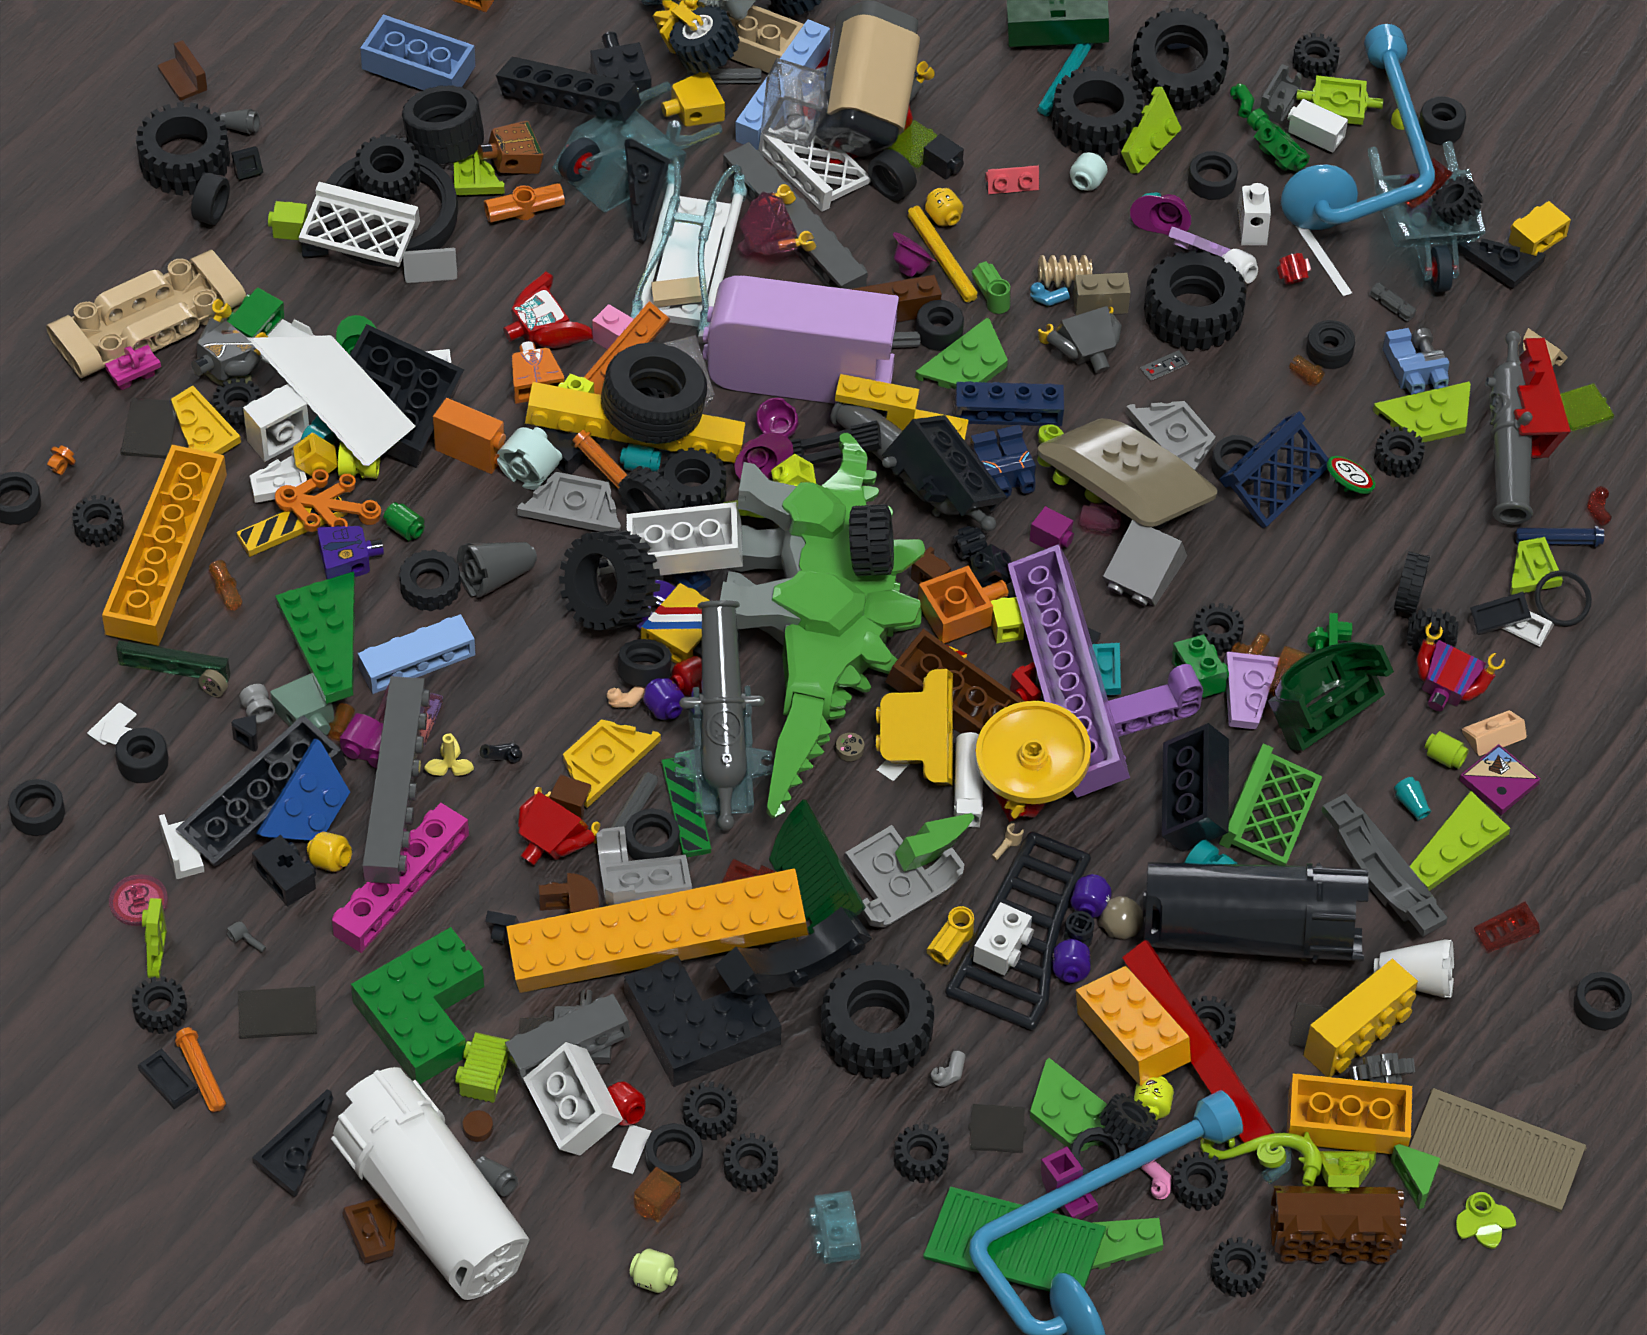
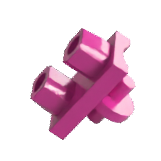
M145 345L137 350H133L131 346L124 348L125 355L105 364L106 370L121 390L130 387L132 380L138 377L148 379L154 376L155 370L161 367V362L155 357L149 345Z

